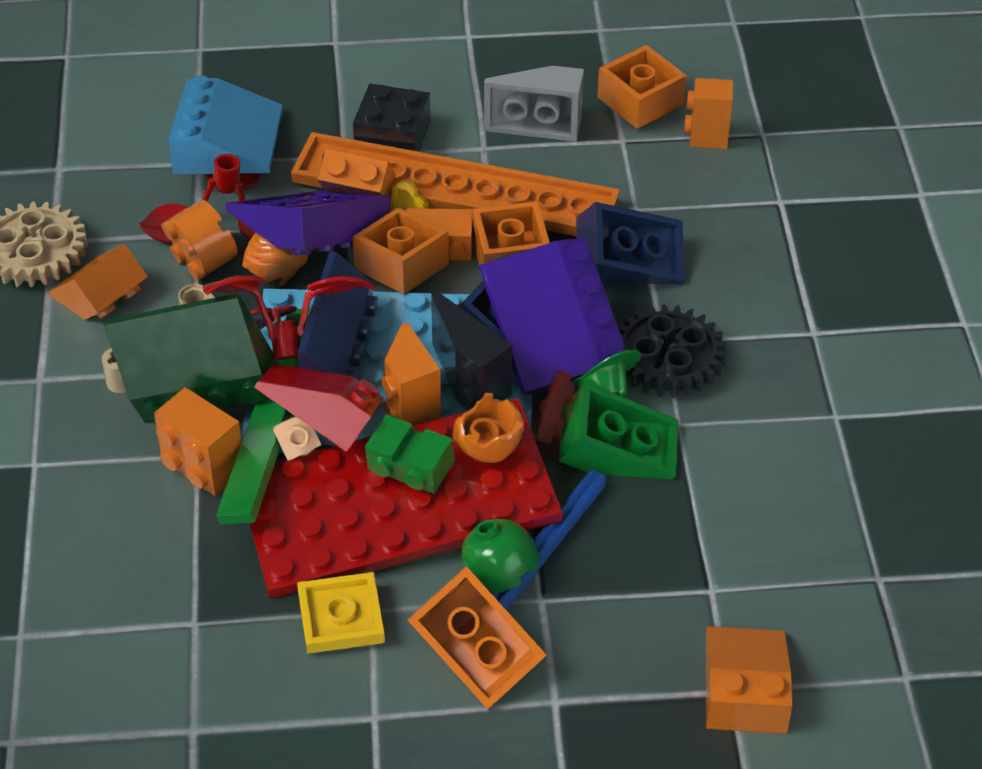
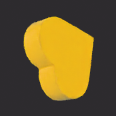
M401 180L392 188L390 212L398 207L405 211L406 208L429 209V203L424 196L418 194L416 184L410 180Z

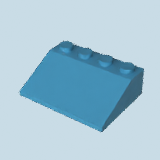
M195 76L186 79L168 140L173 174H213L214 159L221 154H232L238 157L240 160V173H270L283 113V105L219 78Z

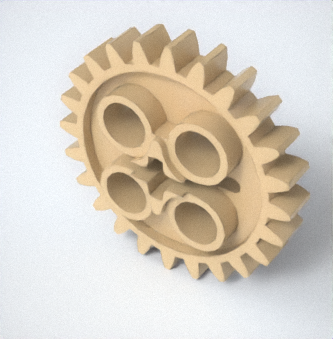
M33 201L29 208H24L20 203L17 206V211L13 212L11 209L5 208L6 215H0V276L2 277L3 284H7L14 279L16 287H19L23 281H28L29 286L33 287L36 280H41L44 285H47L48 277L52 276L54 279L60 280L59 273L61 271L68 274L72 273L71 265L79 266L81 264L79 257L86 256L85 247H88L85 226L81 224L79 216L73 217L71 209L62 212L60 204L50 209L48 202H45L41 207H36V203Z

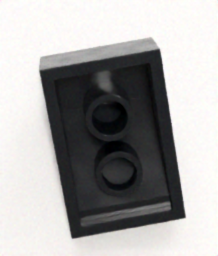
M437 290L431 293L432 344L456 399L463 407L471 409L477 401L483 398L485 393H492L493 398L498 400L508 398L512 391V345Z

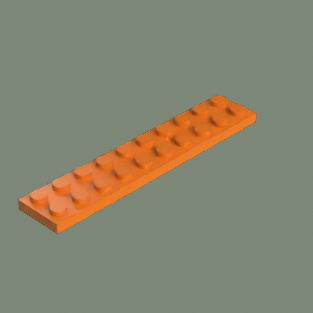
M311 132L291 171L293 183L323 188L317 179L326 149L388 161L395 172L392 188L401 180L412 181L418 188V194L427 199L430 209H475L538 201L546 231L577 236L576 217L595 202L617 206L620 197V189L315 132Z

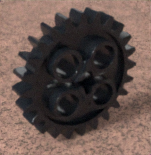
M662 304L661 311L658 312L652 306H648V314L646 315L637 310L635 312V319L627 316L625 317V325H618L626 350H638L642 355L640 361L626 372L627 378L631 377V386L635 387L641 383L644 384V393H647L652 388L657 389L658 397L666 390L670 392L672 398L676 397L677 390H682L686 396H690L691 387L700 392L703 391V384L712 385L714 376H720L721 367L724 366L726 342L722 341L723 333L715 332L716 324L714 322L705 324L706 315L703 314L697 318L693 317L694 309H690L684 314L681 313L679 305L673 311H668L667 306Z

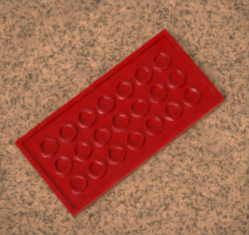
M519 398L509 400L520 411L524 423V432H522V437L514 451L503 461L483 463L463 453L459 445L453 441L454 462L435 494L423 489H413L402 481L391 477H381L368 469L365 446L371 436L355 440L347 452L338 445L312 451L304 456L300 455L289 461L287 458L277 460L255 523H249L269 599L298 592L297 582L369 573L462 548L468 534L485 520H513L526 530L563 521L562 510ZM465 412L413 425V429L422 433L425 429L453 439L455 420Z

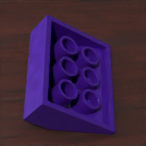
M309 191L225 203V210L277 248L291 249L292 255L312 254V248H314V251L335 250L334 245L343 248L353 247V236L390 213V196Z
M586 238L551 242L481 264L478 267L502 338L512 345V367L522 395L568 388L567 385L570 382L586 374L601 361L614 354L626 351Z

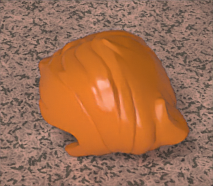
M256 232L245 249L242 266L255 276L263 277L265 282L282 278L279 285L284 286L295 275L296 271L307 263L309 255H292L291 249L277 248Z
M485 393L483 398L477 401L473 408L455 420L453 441L459 445L463 453L472 459H477L483 463L503 461L514 451L522 437V432H524L522 415L515 407V404L508 399H494L492 393Z

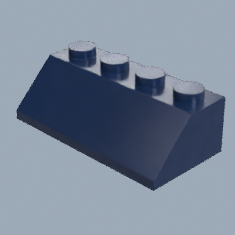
M329 251L320 280L348 276L360 278L372 284L370 279L337 252ZM361 287L340 293L319 294L315 296L298 349L299 368L357 378L355 367H361L364 356L362 343L363 341L368 342L370 338L371 321L369 319L370 316H376L378 308V297L373 296L371 289Z

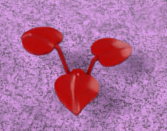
M221 154L214 159L213 174H206L208 186L202 200L208 202L215 187L223 194H230L237 190L239 201L246 200L243 189H248L257 184L260 180V173H240L239 158L232 154ZM175 203L162 205L150 212L145 220L140 222V228L157 241L173 244L165 235L161 224L187 207ZM238 219L240 233L246 238L251 239L256 232Z
M234 276L202 286L203 292L207 295L212 291L234 293L243 290L254 295L259 308L249 310L260 330L267 327L269 339H271L274 360L298 358V349L301 343L300 336H303L310 301L313 297L319 294H334L361 287L375 291L373 284L360 278L348 276L331 277L307 285V291L305 292L299 326L295 327L294 320L281 321V318L296 312V306L266 308L257 287L265 284L263 277Z

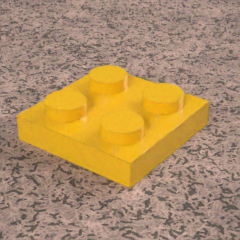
M374 572L297 582L307 654L385 643Z

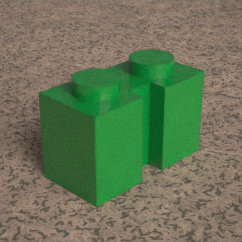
M385 414L365 446L368 469L372 470L375 474L381 477L394 478L406 483L413 489H423L433 494L437 491L454 462L452 438L425 429L423 433L413 429L412 423Z

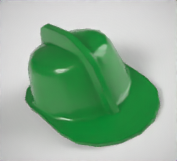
M626 350L614 354L598 363L583 376L570 382L567 387L569 390H578L586 382L625 398L628 392L626 372L640 361L642 357L641 352L638 350Z

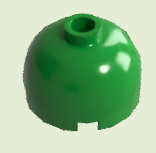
M492 519L481 522L465 538L461 549L463 569L467 566L490 593H500L517 587L522 583L520 577L528 570L532 575L537 569L540 560L538 549L529 532L517 522L508 519Z

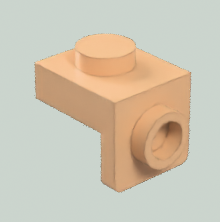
M296 416L273 427V431L288 461L300 455H307L315 451L314 448L321 446L315 430Z

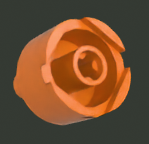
M205 200L191 205L161 224L165 235L173 243L169 247L172 256L179 264L184 261L187 263L188 271L196 281L228 263L238 254L229 229L226 231L222 229L218 223L222 220L221 216Z

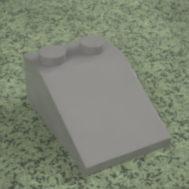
M547 66L485 78L484 131L577 142L582 118L584 69Z

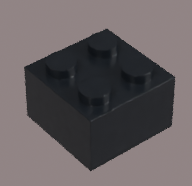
M369 83L353 121L354 140L419 152L431 122L430 93Z

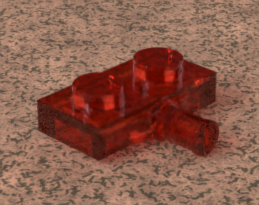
M560 370L554 371L547 396L540 402L539 409L541 415L534 435L535 440L551 444L552 438H559L564 424V418L559 417L563 403H570L575 384L570 382L572 374Z

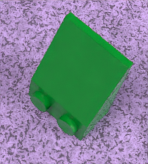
M584 382L563 407L559 462L587 473L591 470H596L604 475L673 480L676 477L678 419Z

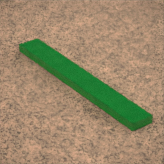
M309 308V311H308V316H307L306 324H307V321H308V317H309L311 308ZM297 309L296 312L288 314L285 320H294L295 327H298L302 309ZM298 358L278 360L280 365L299 368ZM272 399L258 401L255 404L216 514L220 525L255 523L281 447L273 427L290 419L292 414Z

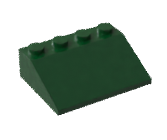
M239 293L105 320L104 327L129 400L144 423L154 422V412L184 387L219 409L270 400L269 397L254 387L274 364L280 363L278 360H274L272 349Z

